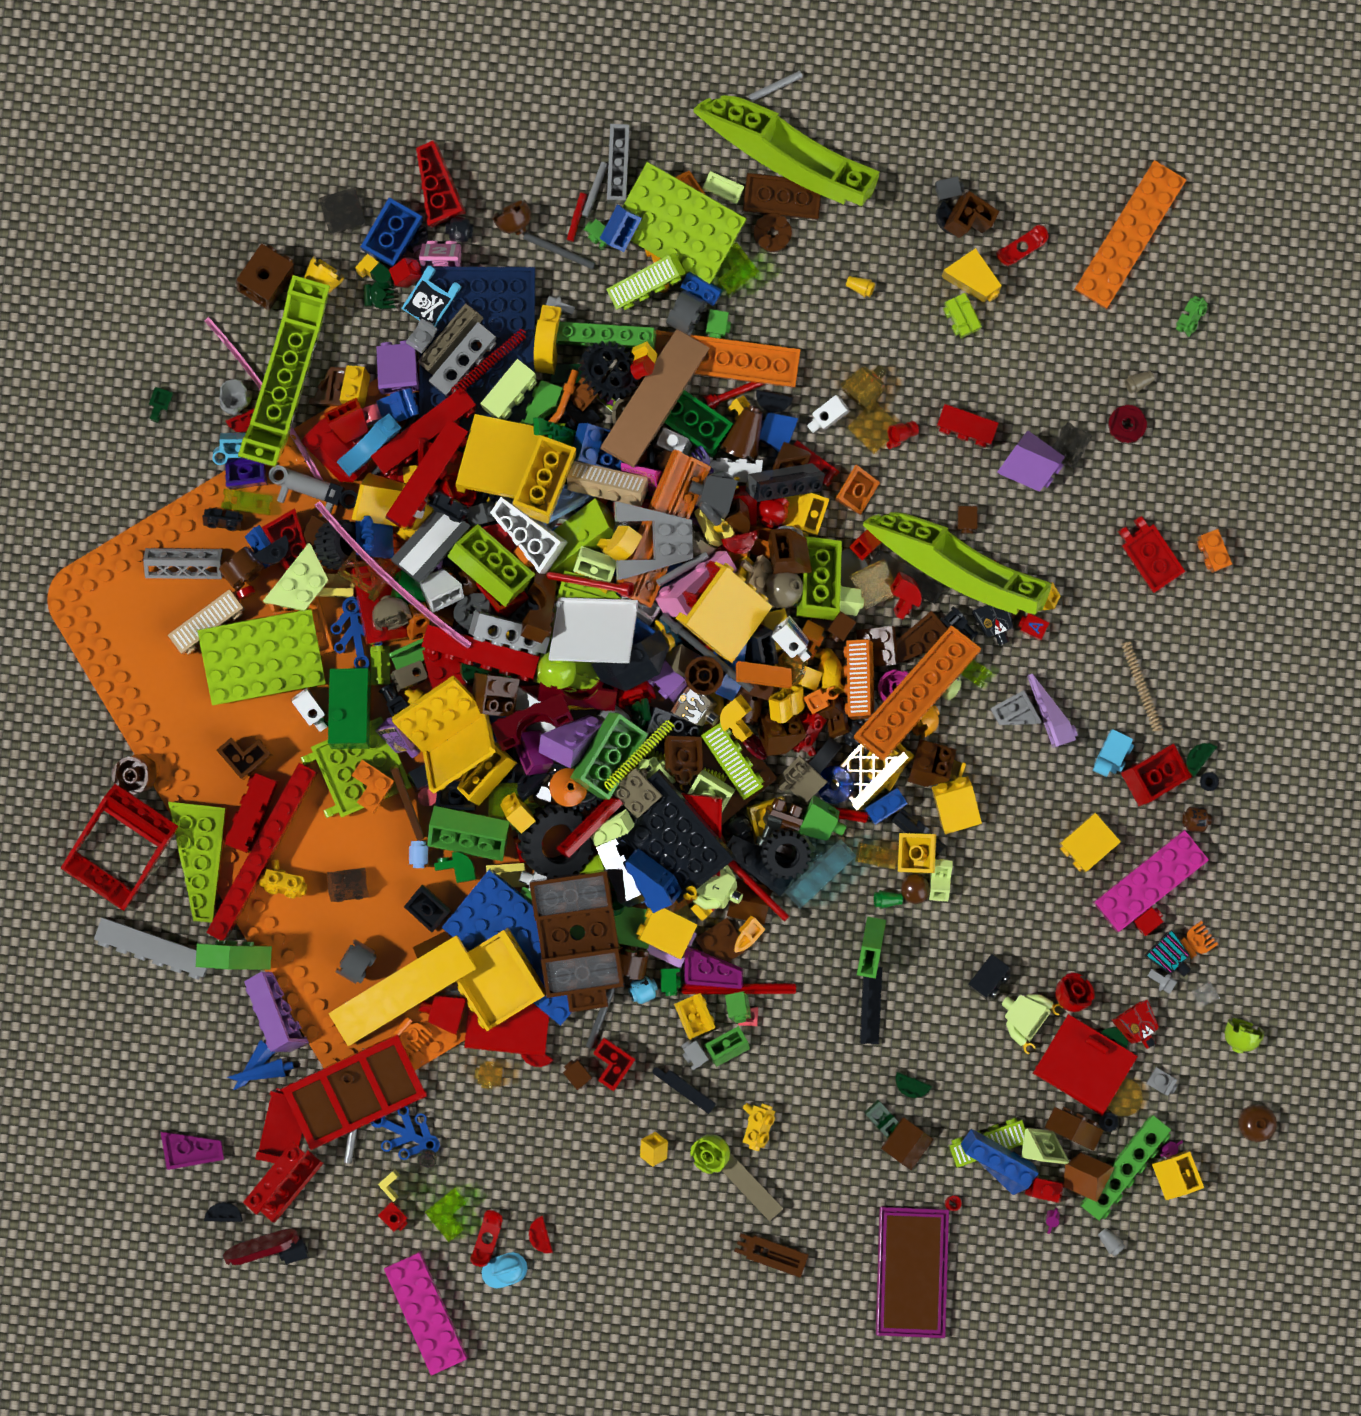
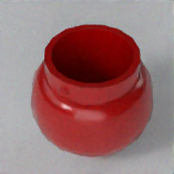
M785 498L760 501L757 504L759 522L770 528L782 525L788 517L789 501Z

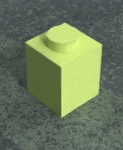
M841 586L840 611L846 615L857 616L859 610L864 605L861 589Z

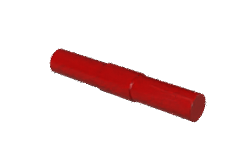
M585 193L579 194L567 241L574 242L587 197Z

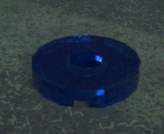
M833 765L825 768L820 773L827 781L818 791L824 801L831 804H839L851 796L854 790V781L847 769ZM833 779L837 780L839 783V787L837 790H834L831 787V782Z

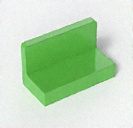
M423 638L389 653L396 670L420 660L421 662L425 661L422 650H425V648L421 647Z

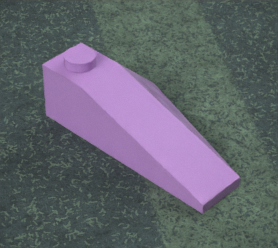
M1033 674L1028 675L1027 677L1052 748L1075 741V736H1078L1075 726L1070 724V721Z

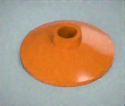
M561 769L550 780V794L554 801L561 806L572 807L578 805L586 796L587 789L570 778L575 769ZM569 783L573 785L572 790H569L567 788V785Z

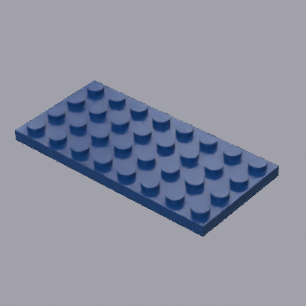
M489 869L442 928L452 937L458 935L464 947L470 951L508 927L545 986L533 904L492 869ZM545 995L534 1002L537 1007L560 1026L572 1013L569 1012L567 995L547 998Z

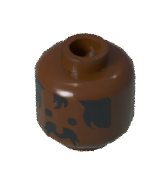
M1188 807L1183 812V827H1186L1190 832H1204L1208 825H1211L1212 817L1211 814H1208L1205 807Z

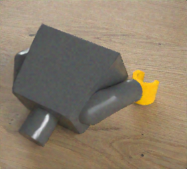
M725 471L707 475L702 484L692 481L689 492L699 495L696 505L700 507V510L711 521L715 532H724L722 526H728V523L722 521V519L728 515L735 489L739 488L737 482L740 481V478L733 477Z

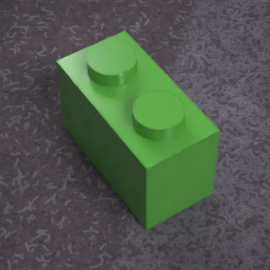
M739 1026L705 1044L706 1050L716 1067L750 1049L748 1041Z

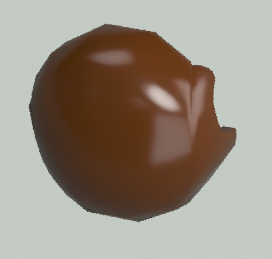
M917 873L907 875L901 883L903 898L908 903H923L930 893L928 880L923 875Z

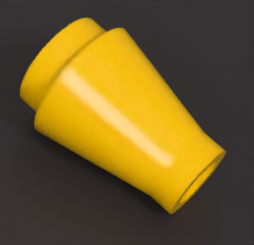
M849 276L846 287L851 288L863 297H871L875 283L872 282V279Z

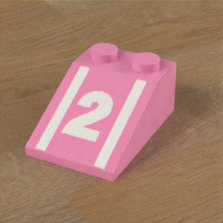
M427 241L426 244L421 246L419 255L421 266L461 267V245L457 244L456 241H446V244H438V241Z

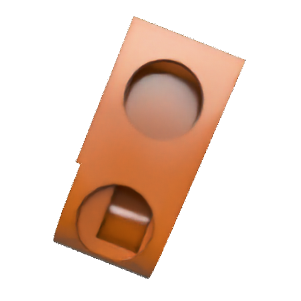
M421 602V604L427 608L425 602ZM409 604L408 607L412 619L408 618V637L410 640L424 638L430 619L412 604Z

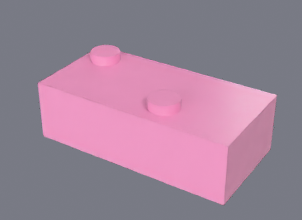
M715 551L708 559L682 573L668 586L660 589L655 601L661 611L670 617H677L679 612L686 616L688 615L691 608L686 604V599L682 593L687 591L695 594L710 577V573L706 568L709 561L718 562L723 565L727 563L734 568L733 573H735L738 569L727 551Z

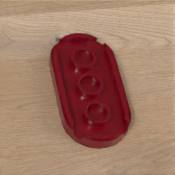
M295 1229L279 1230L236 1244L225 1251L223 1258L228 1265L230 1263L232 1265L248 1263L289 1249L291 1243L294 1242L296 1244L298 1242L299 1236Z

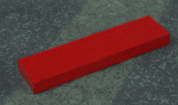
M613 795L609 800L605 799L556 849L569 858L623 804L622 801Z

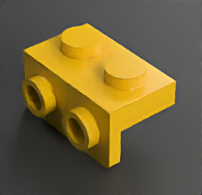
M701 993L674 1004L688 1039L715 1029L714 1018L709 1014L706 1007L707 1002Z

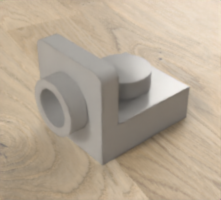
M421 319L406 343L420 353H423L433 340L437 328L431 322Z
M1155 1067L1146 1082L1147 1085L1166 1096L1169 1093L1173 1094L1178 1086L1176 1078Z

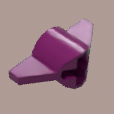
M1181 1140L1177 1143L1169 1142L1160 1147L1162 1151L1161 1157L1165 1156L1168 1158L1177 1154L1178 1146L1183 1141Z
M1058 1208L1047 1211L1046 1224L1049 1226L1047 1234L1051 1233L1052 1227L1059 1225L1060 1213Z

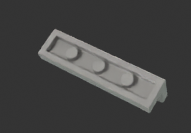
M145 548L143 559L145 578L222 579V574L219 571L223 556L222 549ZM149 566H157L160 570L158 572H149ZM170 566H175L179 570L177 572H171L170 570H168V568ZM189 566H194L198 569V571L190 572L189 570H187V568ZM217 567V573L209 572L206 568Z

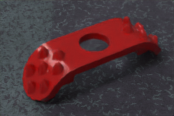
M1036 225L1028 233L1006 247L997 250L996 255L999 261L1006 266L1018 262L1047 242L1048 231L1043 225ZM1020 242L1028 245V249L1025 252L1017 250V245Z
M487 1210L484 1213L477 1241L470 1257L471 1263L475 1266H487L493 1255L503 1222V1217L496 1211ZM486 1232L491 1233L493 1236V1240L489 1244L484 1243L482 1240V1236Z

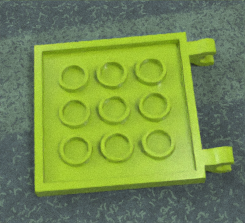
M382 717L370 721V749H331L328 745V740L312 746L313 752L301 757L303 765L315 760L317 761L334 800L335 806L323 810L326 818L337 813L342 818L364 808L357 801L367 786L351 776L361 760H364L392 780L394 778L390 767L398 765L406 789L412 788L398 753L394 752L375 731L384 722ZM396 783L385 799L399 793Z

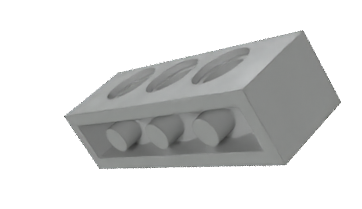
M610 124L607 204H624L627 199L630 134L628 124Z
M477 322L430 378L429 382L448 398L449 395L454 393L451 388L457 382L463 380V377L469 375L470 370L475 365H480L484 360L483 355L487 350L490 352L496 346V336ZM474 342H480L482 344V347L479 351H474L471 349V346ZM463 356L469 358V363L465 366L459 364V360ZM450 371L457 373L455 380L447 379V374Z
M476 610L474 611L468 632L477 641L485 642V639L497 646L507 644L513 650L521 651V648L527 649L528 653L533 655H539V653L546 654L550 637H546L542 644L533 640L525 643V637L520 636L522 622ZM495 625V631L488 634V628ZM509 630H513L512 637L506 638V633Z

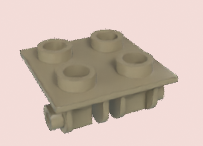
M800 755L778 777L780 780L778 788L781 791L790 789L804 804L827 783Z
M644 768L633 769L620 781L613 793L636 818L640 817L662 797L660 792L646 779L648 772Z

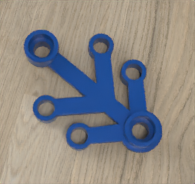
M349 597L343 602L342 608L344 612L337 622L332 624L331 632L335 635L341 634L342 626L349 617L351 625L341 640L335 643L334 650L338 654L344 653L347 643L353 636L357 655L354 659V666L356 668H368L370 662L364 655L361 634L364 636L362 625L358 621V616H360L358 602L355 597ZM351 603L356 605L354 610L349 609ZM338 625L340 631L334 632L333 627ZM383 643L375 644L374 646H382ZM342 644L343 650L337 651V645ZM365 660V666L360 667L359 661Z
M405 1106L407 1113L404 1115L400 1113V1109L397 1110L398 1114L402 1117L405 1128L386 1120L385 1116L381 1118V1123L376 1124L374 1121L371 1122V1125L375 1128L384 1127L401 1135L399 1138L385 1140L381 1143V1149L385 1152H389L392 1148L410 1141L420 1144L410 1149H401L398 1156L402 1160H407L410 1156L420 1152L434 1154L440 1147L438 1138L430 1134L426 1123L427 1117L423 1113L415 1116V1122L420 1125L423 1137L415 1133L409 1116L408 1106ZM422 1115L424 1122H418L417 1117ZM428 1141L433 1142V1148L430 1149L426 1146ZM385 1142L390 1143V1149H384L383 1144ZM403 1150L408 1152V1156L406 1158H403L401 1156V1152Z

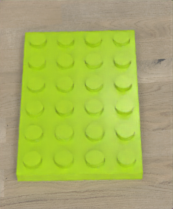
M650 162L645 164L622 206L642 218L630 241L661 259L676 253L686 273L691 272L709 284L715 278L747 220L744 216Z
M311 608L305 611L299 610L197 629L212 705L326 684Z

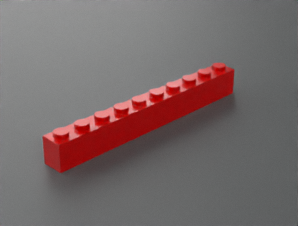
M298 763L206 932L207 934L219 940H227L318 772Z

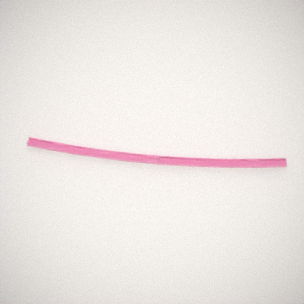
M208 317L205 323L220 338L258 388L261 389V380L227 337ZM291 427L290 436H296L297 439L294 442L314 477L323 480L293 427Z
M320 501L315 504L316 508L343 539L391 587L467 649L471 646V642L429 611L385 572L344 530Z

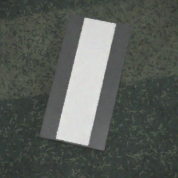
M434 511L391 558V561L421 584L448 555L455 543L467 534L471 526L465 521L461 523L454 522L447 515Z

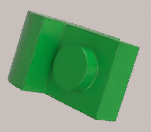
M452 852L453 860L445 857L439 858L438 863H434L435 871L454 868L457 883L477 880L474 864L465 854Z

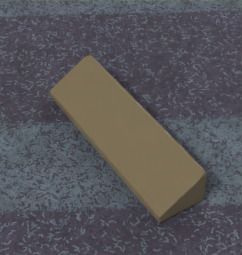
M465 303L419 358L417 363L434 375L477 322L480 323L483 320V317Z
M730 1152L729 1161L721 1171L769 1221L772 1220L784 1208Z

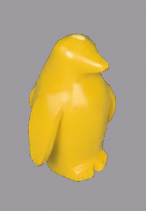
M822 649L814 656L821 660L818 666V671L822 672L820 679L823 692H826L830 686L834 685L835 688L830 691L841 694L845 692L844 686L841 684V679L846 678L844 667L841 666L840 660L832 649Z

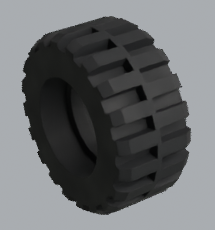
M550 803L545 805L544 808L539 806L534 809L536 813L533 816L536 821L522 834L518 833V839L521 840L518 843V848L522 851L520 854L522 859L527 862L526 864L540 875H545L547 878L571 875L575 871L581 872L583 870L582 865H587L590 862L588 859L589 855L594 853V849L591 847L595 844L591 837L569 858L563 854L554 858L545 856L542 851V840L545 833L553 826L564 824L572 833L586 818L577 810L574 811L571 807L564 808V806L558 803L554 805Z

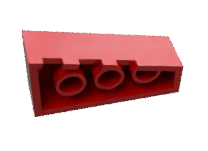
M432 140L417 147L416 152L419 172L421 174L427 225L433 228L451 220L452 217L465 214L466 211L438 143Z
M295 508L262 527L270 543L286 535L288 551L286 556L280 561L285 571L288 570L306 547Z
M257 773L254 776H250L247 783L249 788L240 800L241 807L234 815V823L227 833L225 845L245 853H250L276 790L277 781Z

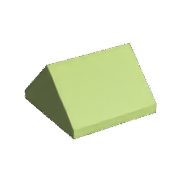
M1033 1128L1025 1130L1021 1158L1051 1163H1069L1053 1131Z

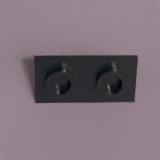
M435 491L432 496L434 499L427 503L434 511L447 515L454 522L461 523L468 518L469 509L467 505L456 499L453 500L451 505L449 503L451 497L442 491Z
M205 509L202 516L203 526L213 529L224 528L229 531L242 530L243 514H240V512L226 510L225 516H222V509Z

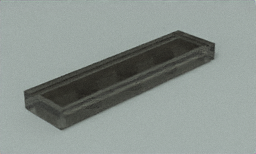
M878 549L869 565L892 580L896 578L899 571L912 577L919 587L921 597L934 605L944 590V587L880 549Z

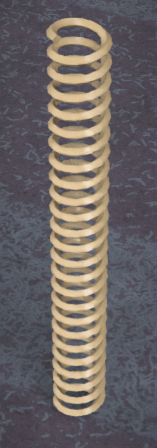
M1132 642L1121 643V645H1124L1122 646L1123 652H1127L1125 656H1127V663H1130L1128 666L1131 667L1130 670H1133L1131 674H1134L1132 677H1136L1134 681H1137L1135 684L1138 685L1136 688H1140L1138 689V692H1141L1139 695H1143L1140 699H1144L1142 700L1143 706H1147L1144 709L1147 710L1146 713H1150L1147 717H1150L1148 719L1151 721L1149 724H1153L1151 728H1154L1152 731L1163 730V728H1160L1161 724L1157 725L1161 721H1157L1159 717H1156L1158 714H1154L1157 712L1153 710L1155 709L1154 703H1150L1153 701L1150 699L1152 696H1147L1150 694V692H1147L1149 689H1144L1148 685H1144L1146 682L1143 681L1145 678H1141L1143 674H1140L1142 671H1137L1141 667H1137L1139 663L1134 664L1138 660H1134L1137 658V656H1133L1136 653H1131L1134 651V649H1130L1133 647L1130 645Z

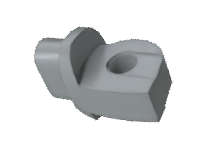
M549 296L546 303L548 306L561 307V313L573 315L575 309L573 306L561 303L560 296L557 298Z
M1151 969L1147 975L1160 984L1159 991L1163 990L1168 994L1171 993L1177 983V980L1173 979L1171 974L1163 977Z

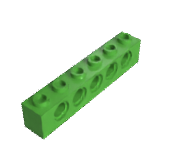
M559 322L556 344L592 346L594 343L599 344L601 341L606 345L608 341H611L612 346L618 343V348L620 349L623 346L625 349H633V347L647 341L655 350L656 330L650 327Z
M1151 1114L1110 1165L1114 1167V1170L1101 1193L1107 1195V1202L1099 1204L1098 1201L1095 1202L1085 1197L1079 1205L1097 1220L1105 1219L1111 1212L1109 1209L1113 1203L1117 1204L1123 1197L1121 1194L1125 1188L1129 1189L1135 1181L1133 1179L1137 1173L1141 1174L1146 1168L1145 1162L1149 1157L1151 1159L1154 1158L1159 1151L1157 1147L1161 1142L1164 1144L1169 1139L1171 1129ZM1149 1133H1154L1155 1141L1148 1144L1146 1136ZM1137 1148H1141L1144 1152L1140 1159L1134 1157V1151ZM1126 1163H1129L1132 1167L1131 1172L1128 1174L1122 1172V1166ZM1117 1178L1120 1185L1118 1188L1112 1189L1110 1181Z

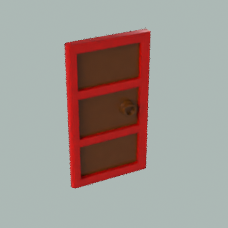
M398 1034L281 1088L310 1150L427 1097V1092L424 1090Z

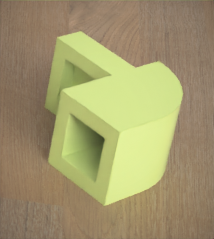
M935 859V873H931L929 900L948 902L953 861Z

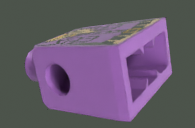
M392 717L387 718L375 730L396 753L406 751L411 758H414L421 752L392 722Z

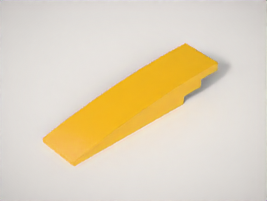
M458 935L328 1014L347 1046H350L477 969Z

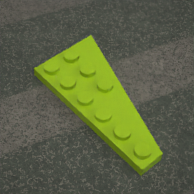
M168 802L172 822L179 826L175 832L176 842L184 872L193 921L211 923L215 914L226 808Z

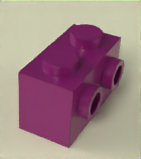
M540 730L523 732L520 744L514 746L526 776L546 773L554 763L553 759L539 753L540 737L542 734Z

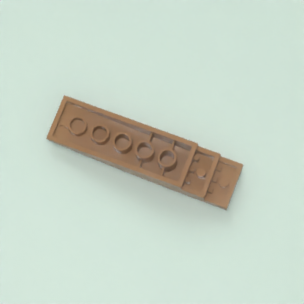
M676 329L656 359L653 373L645 376L603 442L601 449L634 468L651 441L654 440L710 348Z

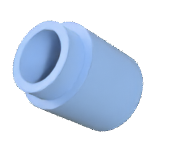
M411 841V846H409V864L413 865V868H424V865L428 864V846H426V841Z

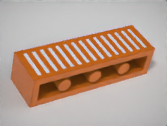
M869 639L846 641V646H844V657L847 658V665L844 666L847 684L844 686V691L848 697V703H845V713L852 720L869 719L875 712L873 642Z

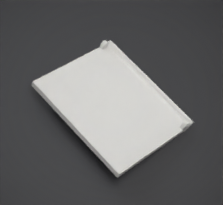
M558 598L549 661L630 662L638 600Z

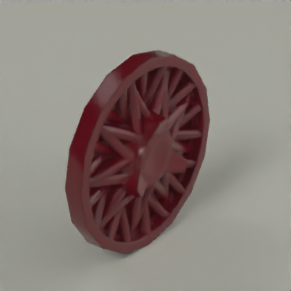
M752 734L743 741L744 746L753 756L760 760L767 758L763 744L756 735Z

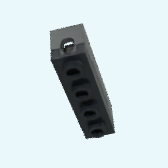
M813 463L748 474L745 491L757 502L822 491L825 474L820 472Z

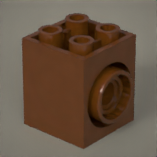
M261 243L236 279V286L238 292L270 311L292 279L294 264L288 256H281L276 253L277 250L268 244L265 246Z

